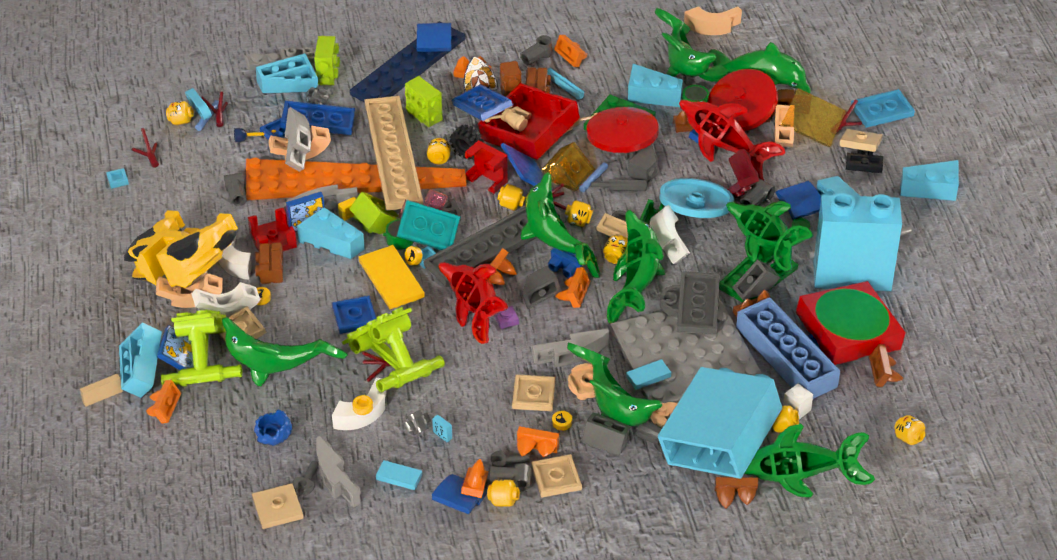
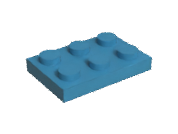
M899 89L856 99L858 102L853 109L866 128L912 117L915 113V110Z

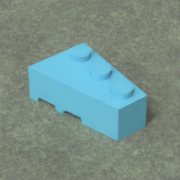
M305 53L256 67V79L262 93L307 92L311 87L316 88L318 85V77Z
M959 160L903 167L900 196L956 201L959 186Z
M325 207L297 226L299 243L304 244L307 242L313 244L318 249L323 247L329 249L330 253L349 259L365 250L363 233Z
M142 322L119 345L122 390L142 398L152 389L162 331Z

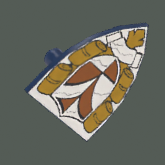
M473 56L465 71L464 92L480 84L493 91L497 90L496 79L490 67L483 60Z

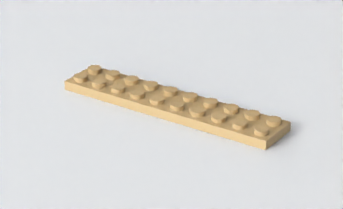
M400 96L364 99L386 210L404 209L406 200L423 205Z

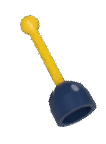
M234 128L235 143L243 142L247 136H264V133H247L243 128Z

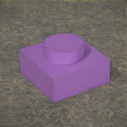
M513 306L508 307L506 311H501L494 315L500 329L519 324V318Z

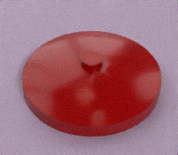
M742 69L721 78L712 88L708 103L716 106L731 103L746 107L748 112L734 117V119L744 131H748L763 124L773 114L778 103V92L773 80L764 72L755 69Z
M616 107L601 111L594 115L587 124V138L589 142L601 150L613 153H629L644 149L651 145L659 134L657 119L649 112L633 107Z

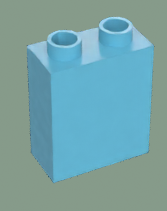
M847 193L821 195L813 260L814 288L834 289L868 281L875 291H892L902 228L900 198L884 194H878L873 197L851 196Z
M700 367L658 434V439L668 465L741 479L782 410L774 379L764 374L752 376L735 373L728 368L717 370Z

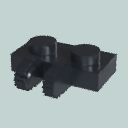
M857 149V153H847L846 170L882 173L883 156L873 155L872 151H868V154H862L863 150Z

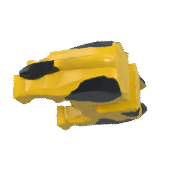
M167 210L164 214V219L139 235L126 250L124 261L134 262L136 266L132 273V278L156 285L159 276L166 275L171 287L180 286L183 288L197 283L222 258L223 250L231 245L236 236L238 228L231 214L219 213L216 222L203 229L186 228L184 231H178L185 226L180 213Z

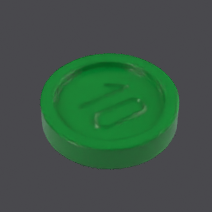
M796 218L792 221L791 227L800 225L810 230V222L807 219Z

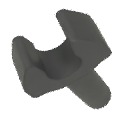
M502 450L491 454L492 466L506 467L508 464L530 462L529 454L524 456H506Z
M312 461L303 477L294 478L293 486L295 492L301 486H305V496L314 490V482L311 479L318 468V462Z

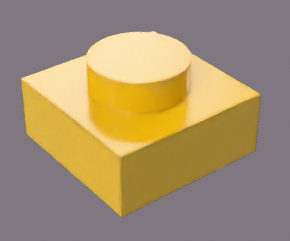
M355 197L338 204L339 217L344 221L354 216L349 208L356 200Z

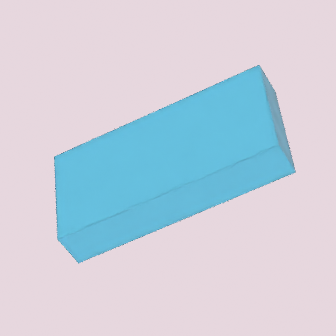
M661 359L626 372V377L634 389L638 390L670 378L671 371Z
M383 460L376 474V480L415 490L422 477V470Z

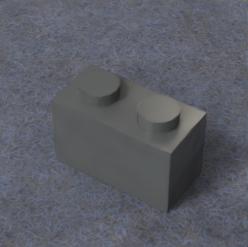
M593 412L586 421L581 442L588 444L590 447L605 450L609 454L620 456L626 447L631 426Z

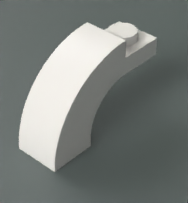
M667 205L650 219V226L656 234L658 243L671 262L677 264L690 252L676 232L675 223L679 219L671 207Z
M235 236L231 245L223 250L222 258L218 262L228 274L249 280L252 269L251 253L241 252L234 248Z
M241 282L232 291L224 294H212L199 289H195L192 292L195 307L201 310L220 311V314H225L226 317L232 316L246 306L251 310L260 301L257 288Z
M376 377L369 393L366 395L373 401V410L367 415H358L353 411L352 402L339 401L332 414L333 429H359L373 423L383 414L387 390L379 392L376 387V381L381 378Z

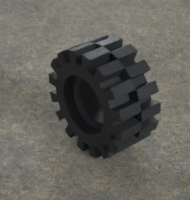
M465 124L459 126L450 135L451 139L449 142L452 143L451 147L455 148L454 152H458L460 157L463 155V158L466 159V150L478 140L484 142L483 139H480L481 134H477L478 131L476 129L473 130L472 126L468 127Z

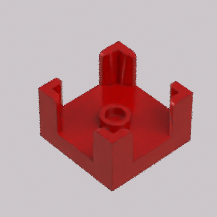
M479 140L465 151V158L468 159L474 156L475 165L466 172V180L474 182L481 175L495 182L488 188V191L493 194L508 183L507 154Z
M284 208L276 209V221L258 225L256 215L248 217L249 233L258 252L259 245L267 243L270 245L272 243H281L283 251L297 248L295 230L293 226L289 228Z

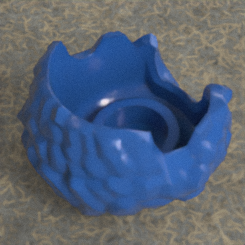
M276 410V413L264 414L255 421L254 431L258 436L257 442L274 446L283 443L291 435L292 424L284 411Z

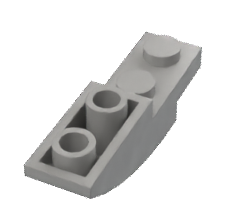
M310 47L280 48V54H246L245 61L249 70H256L258 66L305 53L312 64L315 62V49Z
M290 107L288 108L285 138L288 139L285 164L300 172L304 169L306 154L311 151V130L305 115Z
M331 185L307 191L288 201L322 192L324 207L326 209L338 208L339 203L352 197L357 199L358 192L357 187L338 189V185ZM285 202V203H284V209H285V212H286V215H287L286 202Z
M601 329L569 334V340L532 345L533 363L535 365L553 362L555 367H560L584 360L567 349L568 342L598 353L609 344V330Z
M321 436L317 437L318 468L325 486L334 498L342 495L353 508L360 504L361 491L356 483L353 484L349 480L347 473L344 471L343 465L345 463L342 456L333 451L328 441L325 442Z

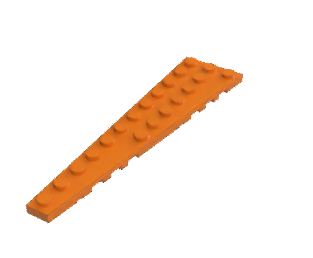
M246 158L247 200L292 198L307 191L331 185H338V189L357 187L358 193L382 192L377 165L305 161L304 169L299 172L285 164L286 160ZM416 167L420 189L466 187L465 169Z

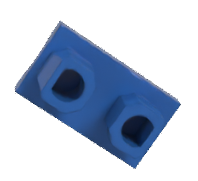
M556 248L551 250V259L548 262V268L551 271L557 272L559 268H562L563 275L566 278L574 276L577 268L582 267V265H579L575 254L562 252Z

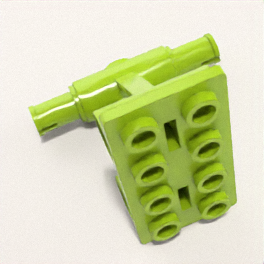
M400 307L390 314H382L376 317L377 319L366 323L367 325L347 334V339L342 341L343 345L349 344L355 354L372 349L396 369L388 377L376 381V387L379 392H384L393 387L401 388L406 383L420 377L429 376L432 371L445 365L444 359L440 355L429 360L422 359L413 363L402 339L404 338L402 333L411 328V321L408 313L412 312L411 308L404 310L403 307ZM387 342V344H390V346H391L392 349H390V348H389L386 344H384V343Z
M200 310L196 311V313H177L176 318H171V321L174 322L176 336H188L189 341H191L194 368L181 369L178 373L161 374L162 386L165 380H172L175 385L180 384V386L187 387L188 384L211 381L223 382L227 378L243 376L241 364L226 367L221 364L208 366L209 335L225 333L222 319L226 317L225 314H220V311Z

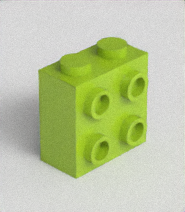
M318 36L314 57L318 85H334L335 78H338L339 71L337 67H340V57H337V54H339V43H336L335 36Z
M420 76L405 83L406 111L428 127L442 121V93Z

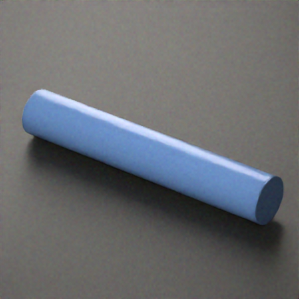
M215 100L212 103L215 109H218L219 101ZM201 118L195 126L196 130L201 131L210 118L206 120Z
M603 162L584 181L579 190L585 192L591 186V182H595L608 168V165Z

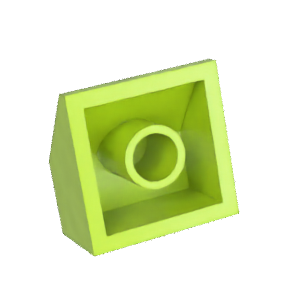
M361 192L349 208L354 214L353 217L364 225V230L371 234L374 232L381 235L386 232V226L389 222L401 219L395 210H386L384 200L365 192Z

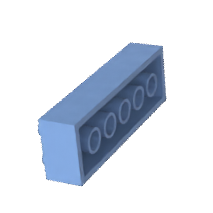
M770 297L738 311L736 328L791 388L796 384H800L813 394L814 399L838 387L840 370Z

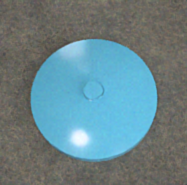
M693 178L668 181L661 186L659 199L664 206L669 205L676 213L696 218H715L729 213L726 204L734 202L732 193L723 186Z

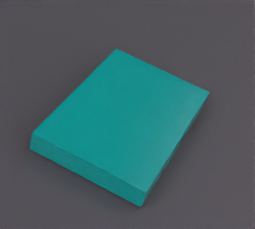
M406 200L396 237L444 250L453 245L461 216Z

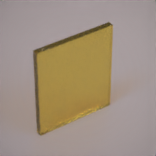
M798 88L781 125L784 127H794L795 132L830 147L846 114V110Z

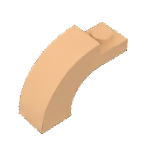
M698 6L685 11L684 23L696 33L723 35L730 33L731 27L741 24L742 10L739 7H735L722 13H709Z
M776 106L774 142L782 147H793L794 106Z
M311 126V151L306 154L305 160L317 156L326 149L331 141L329 129ZM270 136L268 141L270 153L284 155L286 160L288 139Z
M207 273L197 283L183 288L180 286L171 287L168 279L159 276L156 281V295L170 299L171 306L193 308L195 304L192 292L195 289H199L212 294H221L223 278Z

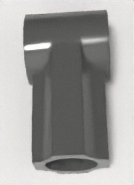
M547 35L539 36L536 39V44L521 52L520 58L523 63L528 66L540 58L550 57L552 55L551 38Z
M242 172L224 175L225 187L229 193L231 204L242 206L246 202Z
M759 179L760 181L753 185L752 189L741 198L740 204L759 205L764 200L769 201L775 193V187Z
M649 421L638 426L636 436L653 443L655 448L664 454L658 439V434L662 428Z
M523 463L515 465L514 468L491 466L489 484H492L495 479H508L515 482L520 492L526 491L530 487L532 469L529 465Z

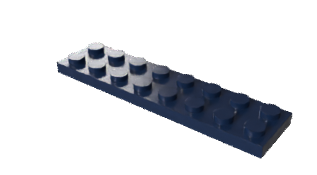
M451 27V50H453L465 40V34ZM416 38L352 87L350 95L364 103V99L392 97L405 87V83L421 75L450 51L417 52Z

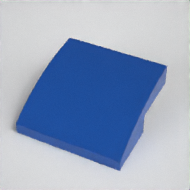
M451 23L417 24V52L451 51Z
M809 181L775 192L779 201L791 204V209L788 212L792 220L820 211L821 195Z
M451 474L432 493V500L470 514L476 504H481L487 495L488 488L485 487L482 498L461 494L465 479Z

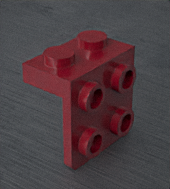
M744 148L729 158V163L738 182L727 190L735 198L743 196L745 192L751 190V187L760 181L758 172L751 163V157Z

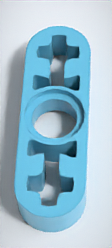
M193 88L185 91L189 103L203 120L212 117L207 104Z

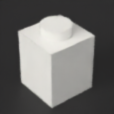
M796 384L784 393L783 406H792L798 411L799 419H801L811 411L813 394L800 384Z

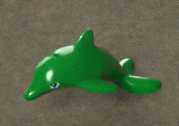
M656 8L655 15L673 28L671 35L662 32V36L668 41L670 67L666 74L675 77L680 73L696 77L707 72L710 64L715 61L716 55L714 53L693 50L686 38V34L691 29L672 14Z
M772 42L764 50L748 52L733 60H730L719 50L711 49L708 53L716 55L713 67L708 68L707 72L699 75L704 80L718 82L721 78L734 71L755 69L767 74L775 85L785 84L805 94L811 92L806 82V71L801 63L793 57L780 52L779 48Z
M546 172L541 181L529 190L526 197L528 222L522 229L521 239L526 240L537 237L550 247L576 255L579 265H586L594 278H600L599 266L588 244L572 237L557 215L552 196L551 174Z
M784 201L772 202L766 207L753 204L741 205L735 202H728L726 204L728 211L736 219L739 229L746 236L744 246L747 256L755 262L758 259L760 246L774 250L775 263L780 269L787 272L791 271L793 268L791 264L792 247L813 237V232L807 227L799 225L788 229L787 225L781 220L779 216L791 209V204Z
M628 210L625 215L628 243L625 252L617 261L613 274V280L618 281L626 272V282L623 289L615 294L608 304L607 320L609 324L618 321L626 306L632 307L637 312L644 311L645 300L640 292L650 285L655 275H665V270L659 262L664 257L663 251L654 230L649 224L638 219L631 210Z
M228 317L222 319L226 330V347L231 356L250 368L252 380L259 387H262L270 374L291 370L321 353L339 359H344L348 355L347 352L322 339L304 345L292 346L263 342L245 333Z
M568 342L567 349L570 352L588 361L593 366V380H590V383L593 385L594 396L602 416L629 426H640L651 418L654 411L662 407L660 400L635 398L626 392L610 373L607 367L610 361L609 358Z
M801 423L789 426L778 435L774 443L758 449L744 473L754 475L762 480L779 482L788 492L798 497H812L813 492L802 479L838 468L847 480L854 484L867 485L875 480L874 475L868 473L857 460L861 448L869 440L868 434L860 432L848 436L842 441L835 452L820 445L797 442L804 428Z

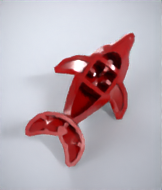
M681 100L679 102L680 108L685 112L689 124L698 134V144L702 154L710 162L714 161V145L734 153L744 148L751 157V163L758 172V178L764 181L762 172L763 162L771 157L785 154V149L775 142L752 144L747 134L734 119V117L748 112V109L740 104L726 103L716 106L703 101L691 102Z
M439 263L440 271L448 279L457 298L455 306L456 320L461 327L466 326L468 312L475 313L472 320L473 336L479 343L487 344L489 342L490 317L508 309L507 303L496 295L493 285L488 279L496 273V268L490 264H481L473 268L467 265Z

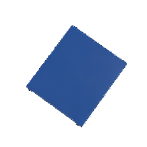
M504 143L501 144L502 149L507 154L519 177L533 186L537 185L541 181L543 173L535 160Z

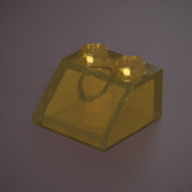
M575 142L560 148L542 168L545 173L551 174L553 183L558 185L564 183L565 188L574 192L596 170Z

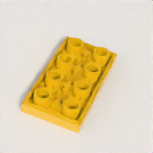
M394 245L358 256L360 264L389 309L397 308L425 297V292Z

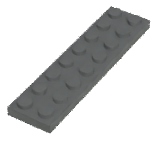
M526 206L423 260L424 266L447 287L450 283L440 271L439 263L446 262L452 265H467L476 268L481 264L493 262L502 248L510 253L531 242L537 237L526 240L521 239L522 229L528 222ZM555 208L562 222L566 223V216Z

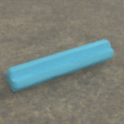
M548 68L547 75H551L552 82L578 100L584 97L585 92L552 68Z

